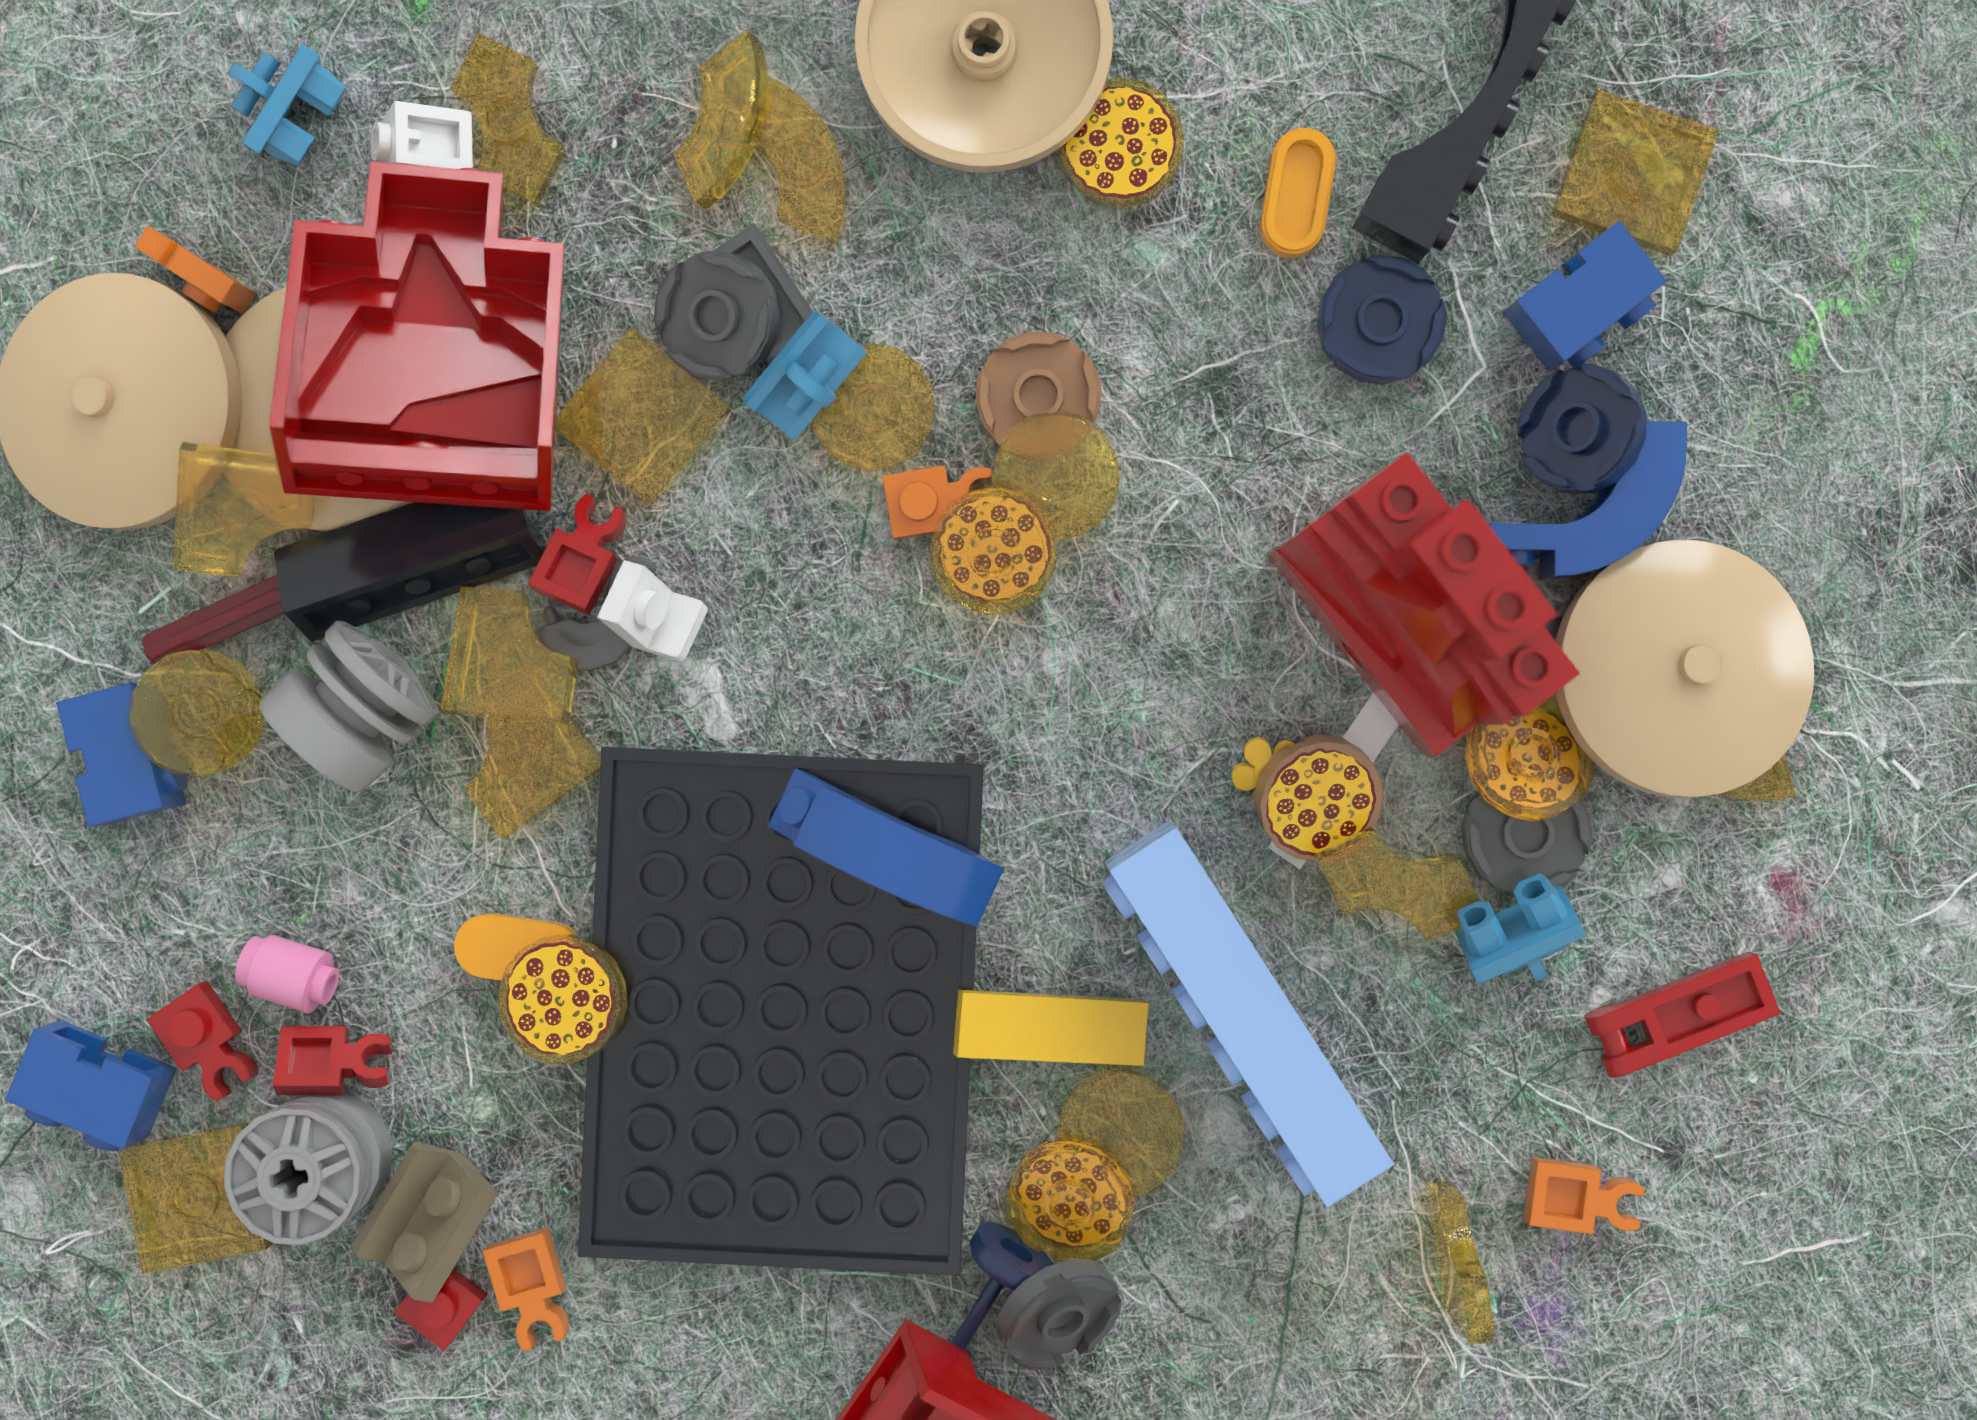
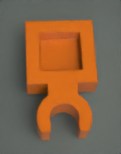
M148 225L134 245L135 248L186 280L187 284L183 288L182 293L214 313H217L221 305L224 304L244 314L257 294Z
M945 465L882 476L893 539L900 540L940 533L944 518L961 501L971 498L969 495L971 486L978 481L992 479L991 469L986 467L972 468L966 471L959 481L948 483ZM979 510L980 514H985V511ZM950 521L948 527H952L953 522Z
M1532 1157L1524 1221L1529 1226L1593 1234L1596 1216H1601L1620 1230L1640 1229L1641 1221L1634 1215L1618 1213L1617 1202L1626 1194L1644 1196L1645 1188L1627 1177H1616L1610 1179L1604 1185H1600L1602 1170L1595 1165Z
M549 1227L489 1244L482 1252L500 1312L516 1307L519 1308L521 1318L516 1327V1339L524 1352L532 1350L537 1343L536 1334L533 1330V1323L536 1321H544L551 1326L556 1342L564 1340L569 1332V1320L565 1311L557 1304L552 1303L551 1297L562 1294L566 1289V1283Z

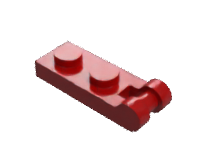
M1748 951L1627 1000L1596 1008L1585 1014L1584 1017L1591 1035L1599 1036L1605 1050L1601 1060L1608 1077H1619L1780 1015L1781 1012L1758 954ZM1640 1021L1646 1040L1630 1045L1623 1028Z

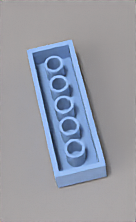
M1166 821L1104 861L1112 874L1102 881L1106 891L1125 920L1135 913L1138 914L1146 927L1145 930L1136 935L1161 975L1173 969L1181 982L1171 988L1172 992L1196 1030H1199L1206 1024H1209L1216 1036L1208 1040L1206 1044L1232 1086L1243 1079L1249 1086L1250 1090L1240 1097L1267 1140L1270 1141L1279 1134L1285 1143L1276 1148L1275 1151L1303 1196L1305 1197L1316 1190L1328 1208L1395 1165L1177 827Z

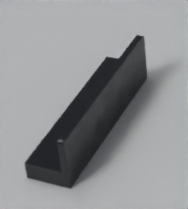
M413 502L280 547L274 552L283 613L313 642L325 638V632L335 621H343L353 627H358L535 567L540 561L546 546L545 541L526 515L525 509Z

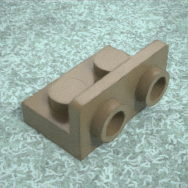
M415 1142L411 1145L351 1244L350 1249L357 1258L384 1263L412 1299L433 1303L499 1193L463 1153Z

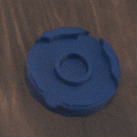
M1375 255L1355 262L1348 268L1346 267L1334 277L1319 303L1317 330L1323 351L1338 370L1359 382L1385 385L1409 378L1433 358L1444 338L1447 312L1443 298L1440 299L1439 291L1434 286L1435 282L1426 270L1403 257Z
M1592 363L1578 364L1577 366L1579 367H1572L1566 371L1558 370L1545 377L1527 397L1518 419V436L1522 437L1521 446L1524 452H1520L1525 467L1540 483L1569 494L1596 493L1618 482L1636 463L1646 439L1647 413L1639 391L1621 374Z

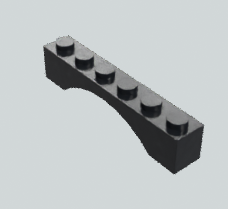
M1505 0V20L1499 51L1486 83L1475 100L1450 125L1423 143L1390 158L1373 186L1352 229L1417 263L1424 258L1431 248L1440 252L1444 249L1460 220L1459 216L1451 212L1461 191L1472 195L1490 163V160L1481 156V153L1491 135L1501 139L1506 133L1520 107V103L1511 99L1521 78L1530 83L1533 81L1551 48L1541 42L1550 23L1554 22L1561 26L1576 0Z

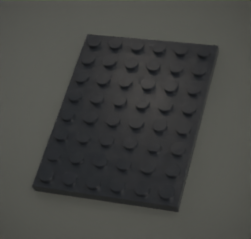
M601 747L592 955L597 958L611 981L615 1005L607 1032L600 1036L597 1044L587 1046L578 1257L960 1276L971 1058L956 1057L953 1054L958 990H974L977 927L933 912L864 882L794 846V841L768 827L794 769L797 768L820 778L860 801L897 819L959 843L980 854L984 764ZM600 979L602 981V985L599 984V986H604V980ZM589 1013L591 1015L589 1021H591L593 1019V1015ZM602 1022L599 1023V1028H603Z

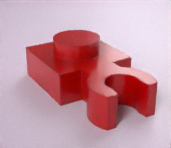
M585 494L580 498L575 507L574 517L578 526L574 534L571 535L558 528L555 529L528 585L532 591L590 616L617 562L614 553L603 548L606 543L616 540L623 533L626 526V515L623 509L615 507L610 519L606 523L601 525L591 523L590 518L596 509L597 503L593 496Z
M208 981L196 984L146 1019L181 1071L192 1068L199 1063L203 1069V1088L213 1100L219 1101L232 1093L229 1086L223 1080L225 1067L234 1069L243 1083L258 1075V1069L254 1060L243 1052L234 1051L228 1043L243 1031Z
M281 1026L273 1088L277 1095H342L344 1078H356L360 1084L369 1088L385 1087L390 1082L387 1068H370L366 1066V1062L371 1056L376 1054H393L391 1038L384 1034H369L359 1039L356 1043H349L350 1036L346 1026Z

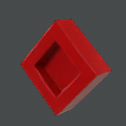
M453 1268L433 1303L414 1300L408 1294L394 1313L445 1351L488 1293Z

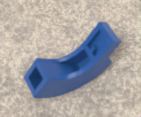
M1646 421V439L1636 463L1618 482L1600 490L1588 509L1573 521L1563 524L1489 523L1488 525L1520 566L1535 565V554L1540 555L1539 580L1574 576L1605 567L1620 560L1651 536L1662 523L1677 497L1686 465L1687 422Z
M797 768L794 769L768 827L794 841V846L864 882L923 908L976 927L1004 871V867L959 843L897 819L860 801L820 778Z

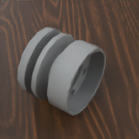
M335 621L325 632V640L330 648L320 644H313L307 651V659L321 680L319 681L299 670H288L261 698L259 708L265 720L278 736L303 760L339 786L358 793L364 792L393 762L392 753L379 733L402 744L411 743L417 737V729L412 721L420 725H429L439 714V707L431 694L419 682V678L414 671L390 648L378 640L370 638L346 622Z
M343 1091L342 1095H300L258 1116L236 1136L225 1159L224 1188L233 1213L250 1232L274 1244L304 1245L327 1237L380 1194L391 1171L392 1143L384 1121L366 1101L346 1091ZM291 1164L294 1165L296 1170H306L308 1180L305 1179L303 1174H293Z

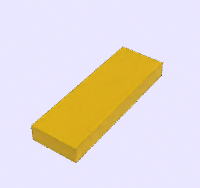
M958 990L953 1054L959 1058L1144 1066L1149 1002L1143 999Z

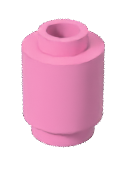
M270 935L267 938L254 936L246 943L239 956L235 970V980L237 984L247 987L248 993L252 996L304 1013H311L319 1004L326 1005L333 997L339 981V970L334 968V959L330 952L277 935Z

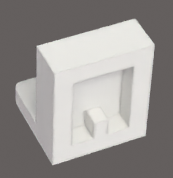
M394 101L382 122L374 123L371 135L372 160L450 169L473 168L471 111Z
M624 560L597 618L630 646L681 662L686 659L708 608L701 600L672 592L645 566Z

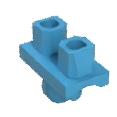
M302 44L275 88L268 83L281 63L267 53H262L251 72L236 63L231 65L227 74L243 86L230 106L248 117L260 97L267 101L243 139L242 144H244V147L261 158L267 152L276 159L299 167L312 146L315 137L286 119L290 110L299 98L329 117L346 90V87L329 70L319 64L321 62L319 54Z
M814 309L742 399L745 405L768 419L795 441L823 406L829 408L837 399L834 392L862 360L867 351L851 336Z
M1538 873L1518 882L1517 887L1513 890L1518 901L1516 905L1495 914L1489 902L1479 900L1458 910L1457 916L1460 930L1456 931L1455 934L1478 985L1503 973L1504 975L1512 973L1527 965L1536 982L1547 978L1548 975L1541 959L1563 950V946L1587 936L1561 884L1553 887L1543 874Z

